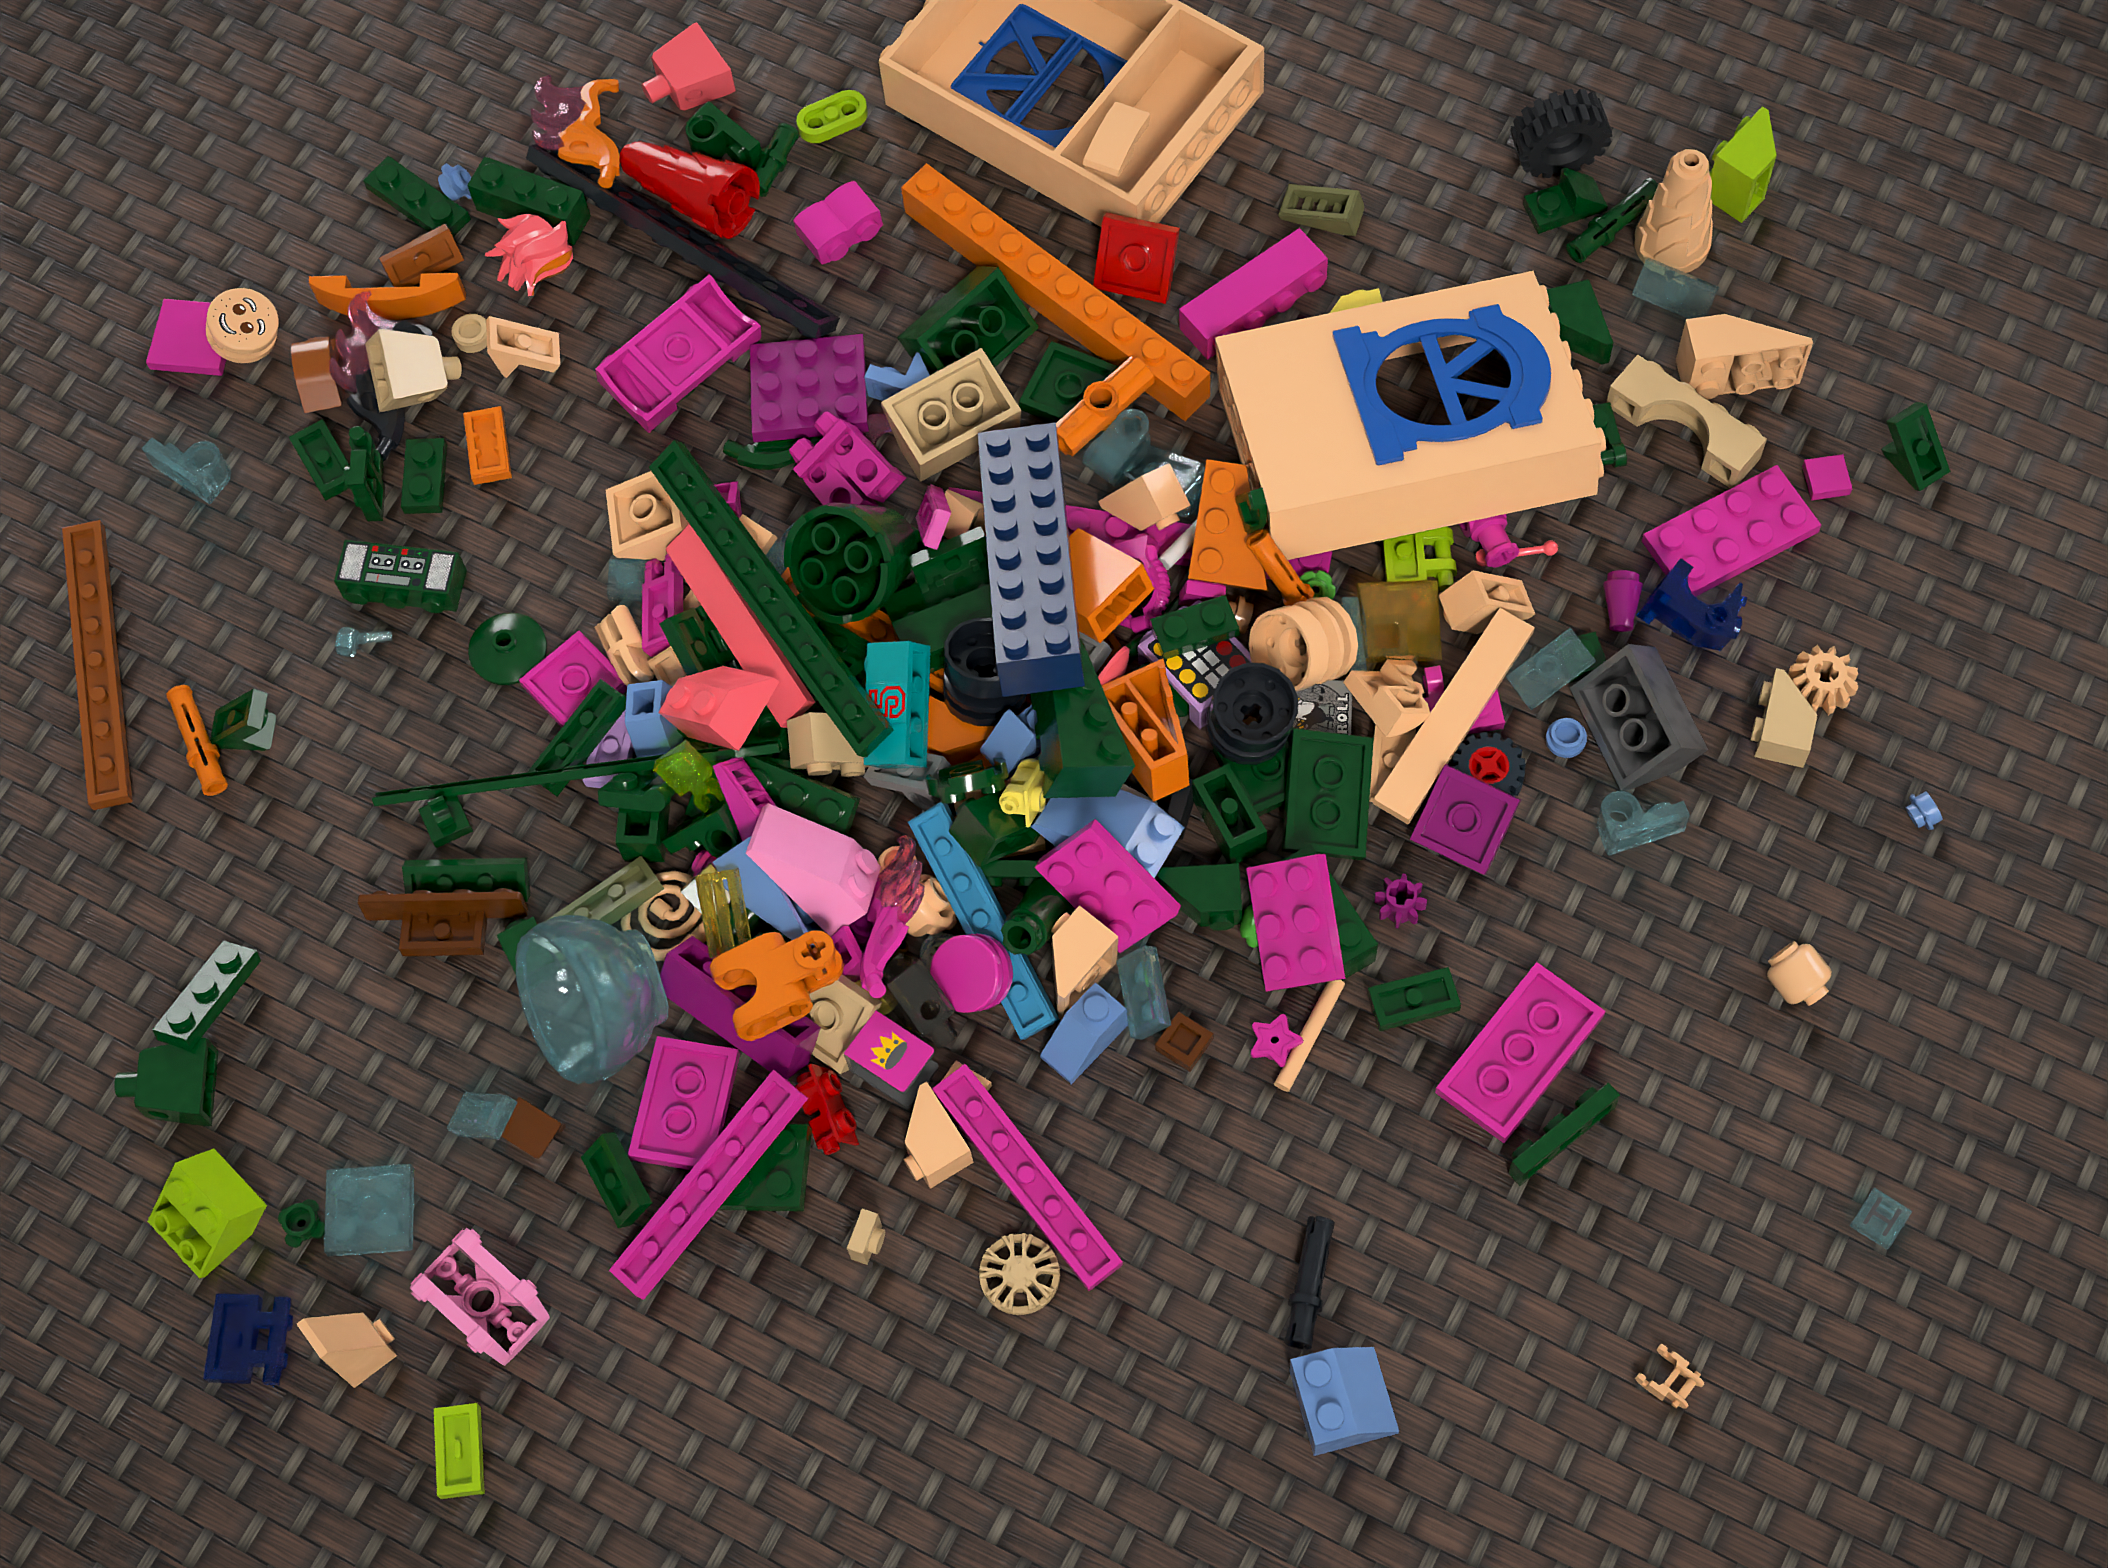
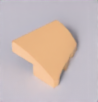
M1387 659L1380 671L1351 670L1343 682L1385 737L1406 733L1425 722L1431 714L1428 703L1422 697L1424 693L1422 684L1413 681L1412 675L1417 670L1413 660Z

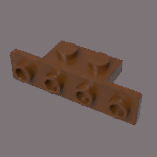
M506 888L496 889L493 892H473L467 889H458L453 891V893H433L427 890H417L412 894H393L388 891H375L372 894L358 896V905L366 920H402L399 951L402 956L484 955L488 918H525L528 914V907L522 893Z

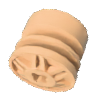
M1313 597L1306 601L1297 602L1292 606H1283L1265 612L1257 617L1249 637L1251 662L1265 663L1279 669L1292 681L1296 692L1310 688L1315 684L1338 679L1348 673L1356 661L1358 650L1356 629L1350 615L1338 602L1328 597Z

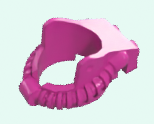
M1138 534L1134 539L1127 541L1116 540L1110 545L1141 562L1154 587L1149 603L1143 608L1144 615L1133 617L1129 614L1119 624L1126 628H1132L1134 633L1151 629L1150 619L1161 616L1162 610L1165 611V605L1169 602V589L1171 588L1166 568L1158 558V542L1148 534Z

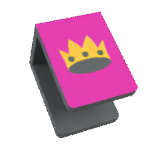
M878 1011L873 1013L843 1053L850 1072L906 1109L911 1108L914 1104L919 1085L926 1081L929 1083L939 1069L938 1064L931 1060L935 1054L933 1047Z

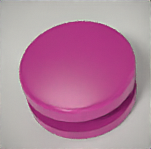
M978 933L959 935L946 940L935 952L930 967V975L935 982L931 979V984L939 1000L951 1009L944 1001L946 997L954 1011L971 1013L988 1010L997 1006L1007 996L1013 980V966L1007 950L995 938Z

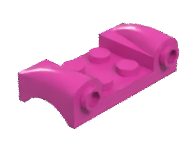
M709 274L701 282L690 287L684 296L614 354L607 356L595 368L597 381L650 433L677 410L676 403L726 361L731 359L734 362L750 349V344H756L761 339V326L755 320L743 314L727 298L715 279Z

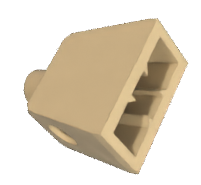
M379 329L365 343L379 412L432 401L447 389V380L459 379L462 373L460 359L458 357H442L439 341L434 336Z

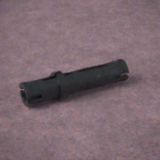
M1309 1216L1307 1219L1306 1235L1300 1258L1297 1282L1294 1293L1289 1296L1288 1305L1291 1306L1284 1343L1297 1349L1312 1348L1317 1314L1322 1312L1324 1301L1320 1300L1321 1289L1335 1225L1333 1220L1326 1217L1316 1216L1315 1218Z

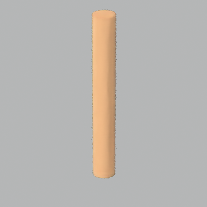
M1342 980L1327 982L1299 1035L1303 1038L1304 1042L1292 1048L1285 1066L1282 1067L1274 1083L1279 1089L1286 1092L1290 1091L1345 986Z

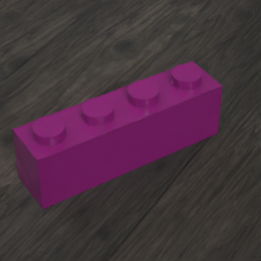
M691 936L669 951L664 960L656 987L657 991L770 1072L775 1070L786 1080L810 1062L821 1030L819 1025L804 1016L762 1038L753 1041L743 1040L737 1036L734 1029L733 1014L737 1008L751 1000L756 993L757 986L745 985L732 990H725L718 986L711 976L710 964L719 954L694 936Z

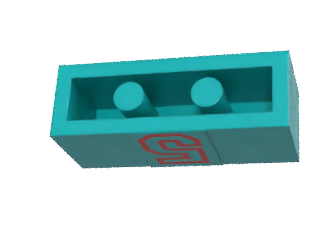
M911 641L867 643V656L864 662L866 692L894 731L867 758L864 757V765L884 769L927 768L930 646Z

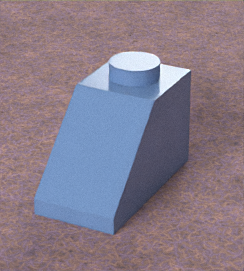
M1095 982L1066 1012L1042 1051L1040 1058L1072 1084L1128 1026L1127 1009Z

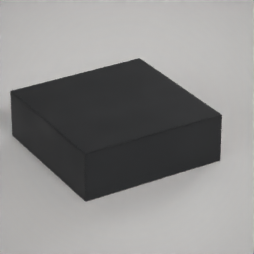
M1189 779L1190 786L1173 793L1167 811L1171 817L1185 827L1178 838L1181 840L1184 838L1194 804L1192 779Z

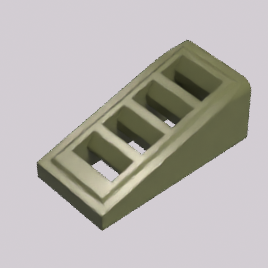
M1288 184L1278 216L1281 220L1336 234L1356 236L1364 212V202L1359 190ZM1299 198L1305 199L1301 210L1296 209ZM1314 202H1318L1316 211H1312ZM1329 205L1334 206L1332 213L1327 212Z

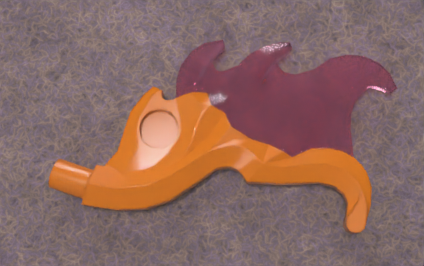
M551 75L540 78L535 84V96L537 101L543 104L546 110L539 113L531 108V118L546 133L541 134L533 130L532 137L535 143L548 150H559L558 157L575 164L592 165L600 169L598 184L603 188H611L615 176L620 175V156L613 140L598 130L596 126L601 124L598 97L604 91L617 93L619 91L618 80L597 79L588 82L582 87L558 88L550 84L552 81Z

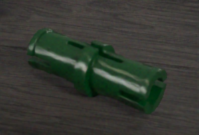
M779 123L767 148H762L759 154L760 160L754 171L759 178V196L761 197L767 196L778 173L784 171L788 164L786 160L788 154L800 136L798 131L789 124Z

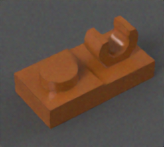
M446 224L379 258L393 287H412L420 283L421 274L440 273L464 261Z

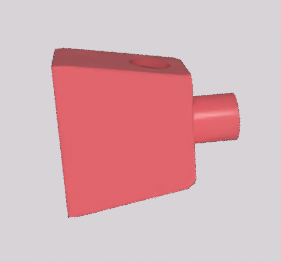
M697 22L690 25L653 53L651 59L656 76L641 84L650 103L653 104L670 95L679 110L684 111L736 91L730 67Z

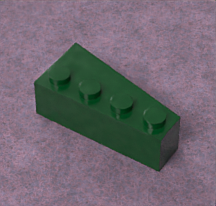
M1081 638L1085 686L1030 693L1032 709L1037 712L1038 721L1034 726L1036 739H1040L1042 751L1039 756L1040 771H1044L1045 783L1042 786L1043 798L1116 797L1135 767Z

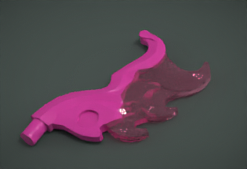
M903 835L897 839V842L900 844L899 850L892 862L879 873L867 911V920L873 923V928L862 955L860 980L861 987L869 991L873 998H880L885 994L886 987L882 981L883 969L889 958L902 943L909 929L906 923L916 913L924 896L925 886L919 883L922 863L916 859L912 863L916 843L908 835Z

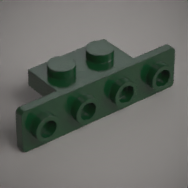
M981 526L941 542L937 550L929 547L908 556L918 583L893 593L884 606L891 622H894L908 612L922 611L936 605L946 597L960 596L973 591L975 587L982 583L990 582L986 536Z

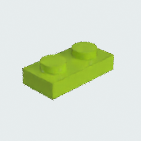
M478 1403L434 1408L437 1496L440 1499L485 1494L481 1406Z

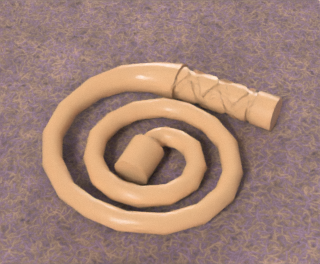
M679 871L655 874L660 882L678 880L687 884L693 879L691 875ZM664 884L662 885L664 890L638 907V921L646 933L656 938L672 939L689 932L696 925L702 914L694 907L693 913L684 924L670 930L658 929L651 925L647 918V909L650 904V911L661 920L667 919L669 921L679 920L689 908L688 899L680 892L681 887ZM666 893L675 894L680 899V906L675 912H672L673 908L657 897ZM631 912L622 917L620 923L625 941L636 953L654 961H664L669 951L691 936H694L704 944L711 934L715 932L710 922L705 918L699 924V927H696L691 934H688L681 943L669 949H654L643 945L633 935L630 926Z

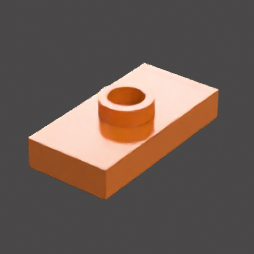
M501 406L463 413L471 479L474 485L512 478L504 412Z

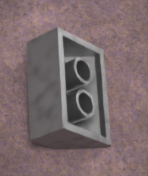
M1628 644L1570 687L1621 791H1627L1678 772L1708 750L1656 647Z

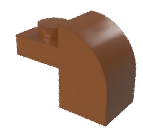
M314 337L303 342L291 344L293 372L304 413L339 407L343 404L345 391L337 366L340 349L336 338Z

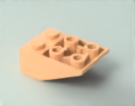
M1727 314L1686 319L1676 357V364L1681 382L1691 385L1699 395L1707 400L1723 394L1737 393L1745 395L1759 389L1773 387L1776 389H1787L1795 384H1800L1813 341L1812 338Z

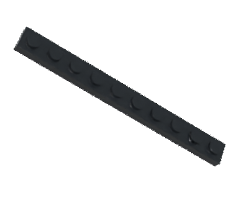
M550 140L529 146L526 159L537 165L542 173L556 177L567 184L566 186L583 191V194L593 200L598 208L614 213L622 218L627 226L639 229L651 236L654 243L670 248L678 253L683 261L704 269L715 281L726 283L739 291L738 293L742 298L757 302L768 309V313L771 316L785 320L797 327L800 334L816 339L836 331L840 319L838 316L618 180L614 179L611 188L601 187L598 184L600 169L592 165L575 164L558 157L560 144Z

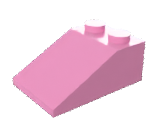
M768 803L762 807L746 850V854L830 937L842 926L850 925L867 913L881 866L878 864L875 856L869 850L863 849L853 838Z

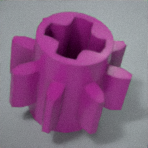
M1402 874L1401 879L1394 880L1393 882L1386 877L1383 884L1386 893H1375L1374 902L1378 905H1384L1380 909L1379 919L1383 920L1388 917L1391 921L1395 922L1394 925L1397 929L1401 923L1407 921L1414 925L1417 924L1418 914L1416 910H1426L1427 899L1417 897L1422 891L1423 884L1419 882L1414 885L1407 880L1406 874ZM1397 897L1405 898V904H1396Z

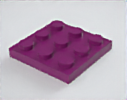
M863 334L750 344L751 417L754 442L822 436L814 425L817 419L826 411L857 426L861 432H869L867 388L864 378L866 362Z

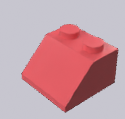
M727 666L717 667L678 678L675 685L667 693L666 700L658 713L689 738L739 751L779 681L773 677Z

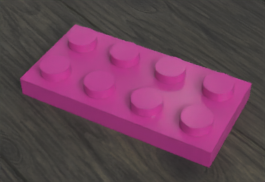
M1775 465L1644 533L1642 543L1683 601L1687 602L1817 534L1821 528V523L1779 466Z
M1536 962L1439 1083L1435 1093L1502 1143H1505L1603 1019L1606 1011Z

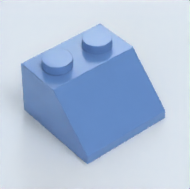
M1374 1347L1331 1348L1290 1359L1289 1372L1314 1456L1399 1433Z

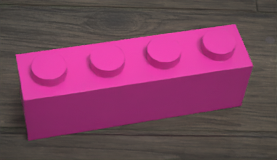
M1299 228L1179 309V328L1208 360L1216 354L1215 337L1261 328L1267 319L1277 312L1287 311L1302 295L1308 291L1314 292L1318 290L1327 279L1328 258Z

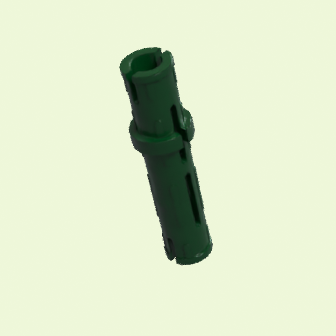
M1651 178L1645 179L1640 186L1620 200L1602 217H1594L1588 223V228L1566 245L1569 256L1575 262L1582 263L1602 245L1608 246L1615 239V234L1646 209L1649 200H1653L1658 183ZM1634 202L1636 203L1630 210H1628L1624 215L1621 216V213L1630 207ZM1608 225L1606 230L1593 239V236Z

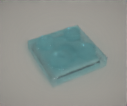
M411 1164L326 1170L324 1253L328 1257L413 1250V1166Z

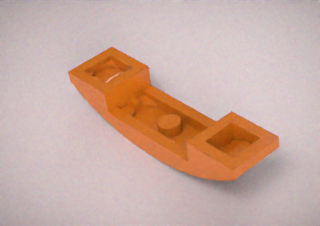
M458 273L421 274L419 287L352 288L346 275L309 276V285L319 304L338 313L362 319L404 320L443 311L466 300V291Z

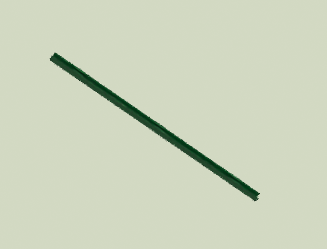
M780 739L743 743L739 751L720 746L567 766L549 770L375 793L376 797H372L374 806L434 799L439 796L449 797L779 753L782 750Z

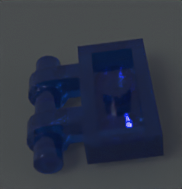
M216 1293L203 1379L208 1383L251 1384L253 1367H264L262 1383L272 1386L280 1385L281 1371L287 1367L288 1354L284 1353L287 1331L292 1330L294 1318L290 1314L292 1299L281 1296L274 1297L272 1312H261L263 1298L259 1295ZM259 1329H270L267 1350H256Z

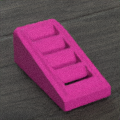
M743 757L718 763L713 766V769L741 839L744 841L752 836L762 807L768 803L774 806L776 804Z

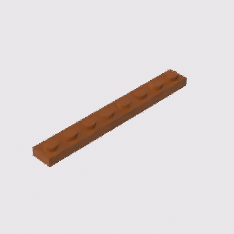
M101 520L62 528L88 805L93 810L133 802L106 531Z

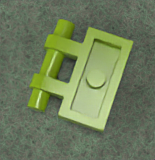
M1446 526L1382 540L1387 593L1427 591V577L1438 579L1439 590L1442 592L1454 584V577L1457 575L1456 561L1451 557L1450 547L1454 543L1453 530ZM1424 545L1435 547L1436 559H1425Z

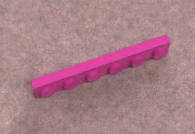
M966 1064L932 1088L946 1111L1088 1291L1092 1290L1123 1265V1261Z
M773 1070L609 1271L635 1296L644 1300L808 1098L783 1076Z

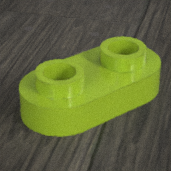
M844 90L804 107L798 113L796 120L801 138L810 143H821L861 126L868 116L866 99L857 91ZM848 112H854L848 116L845 115Z

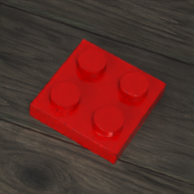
M1106 212L1102 220L1093 286L1099 290L1166 304L1170 295L1180 228Z

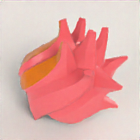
M531 214L517 215L510 219L498 218V221L509 230L500 242L494 245L496 246L494 249L485 253L486 257L503 256L497 281L502 282L505 275L509 273L508 286L514 287L515 291H519L526 281L528 296H533L538 282L564 273L573 259L572 246L567 245L566 221H562L552 228L544 219Z

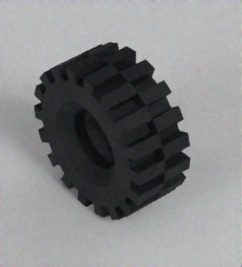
M1572 89L1564 90L1563 95L1553 92L1549 94V99L1543 101L1539 98L1533 101L1535 106L1532 108L1526 106L1521 111L1523 116H1516L1513 121L1514 126H1511L1510 129L1523 170L1526 173L1530 172L1531 176L1535 177L1542 173L1543 178H1551L1553 173H1557L1560 176L1562 168L1579 171L1582 170L1580 166L1584 163L1587 165L1594 163V156H1602L1606 152L1604 147L1610 146L1612 142L1610 137H1613L1600 98H1597L1593 92L1587 94V91L1584 89H1579L1576 94H1574Z

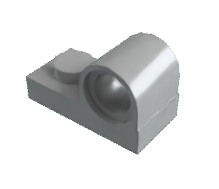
M927 753V768L884 769L869 766L863 777L872 786L903 792L913 804L927 811L940 803L941 798H935V796L928 794L925 777L931 774L935 779H939V770L951 765L944 756Z

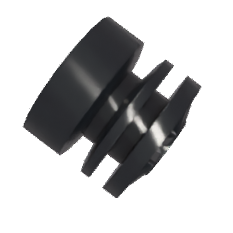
M975 618L962 622L950 631L944 644V702L950 713L961 721L976 726H996L1008 709L1017 716L1021 713L1027 701V694L1002 696L996 665L993 618Z
M1244 663L1231 668L1219 679L1206 714V733L1212 746L1224 758L1237 764L1257 765L1271 760L1284 748L1298 714V695L1292 681L1279 669L1265 663ZM1249 716L1256 719V721H1252L1249 725L1243 722V719L1246 720Z

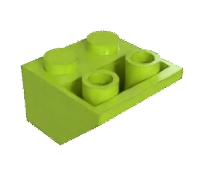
M1763 106L1752 118L1746 116L1738 125L1735 136L1729 142L1726 140L1722 141L1712 155L1714 165L1709 172L1712 180V204L1741 223L1765 199L1777 156L1769 110Z
M213 1148L175 1163L147 1222L201 1279L212 1272L253 1234L267 1205Z

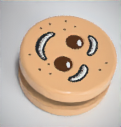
M235 288L222 292L211 302L207 312L206 337L210 346L218 355L235 363H251L264 358L271 352L277 339L279 318L274 305L267 297L251 289Z

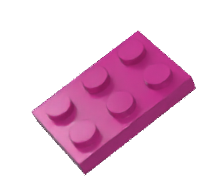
M1096 819L1039 858L1034 867L1075 909L1081 906L1119 936V953L1175 917L1181 908V905Z
M1315 854L1246 868L1266 992L1345 979L1326 854Z
M657 1036L628 1152L630 1160L691 1170L723 1131L740 1059L738 1049Z

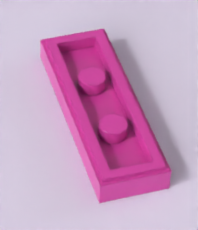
M931 484L927 486L916 515V521L923 544L937 550L950 518L951 510L944 490Z

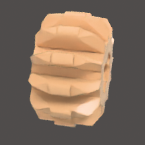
M1816 645L1812 648L1810 654L1802 651L1798 655L1796 663L1790 666L1788 676L1815 712H1817L1819 707H1822L1829 716L1834 712L1836 706L1841 709L1847 707L1850 697L1856 694L1858 683L1855 680L1858 676V668L1848 666L1850 662L1849 654L1840 658L1835 656V646L1830 648L1827 653H1823L1820 647ZM1820 678L1825 679L1826 682L1820 681Z

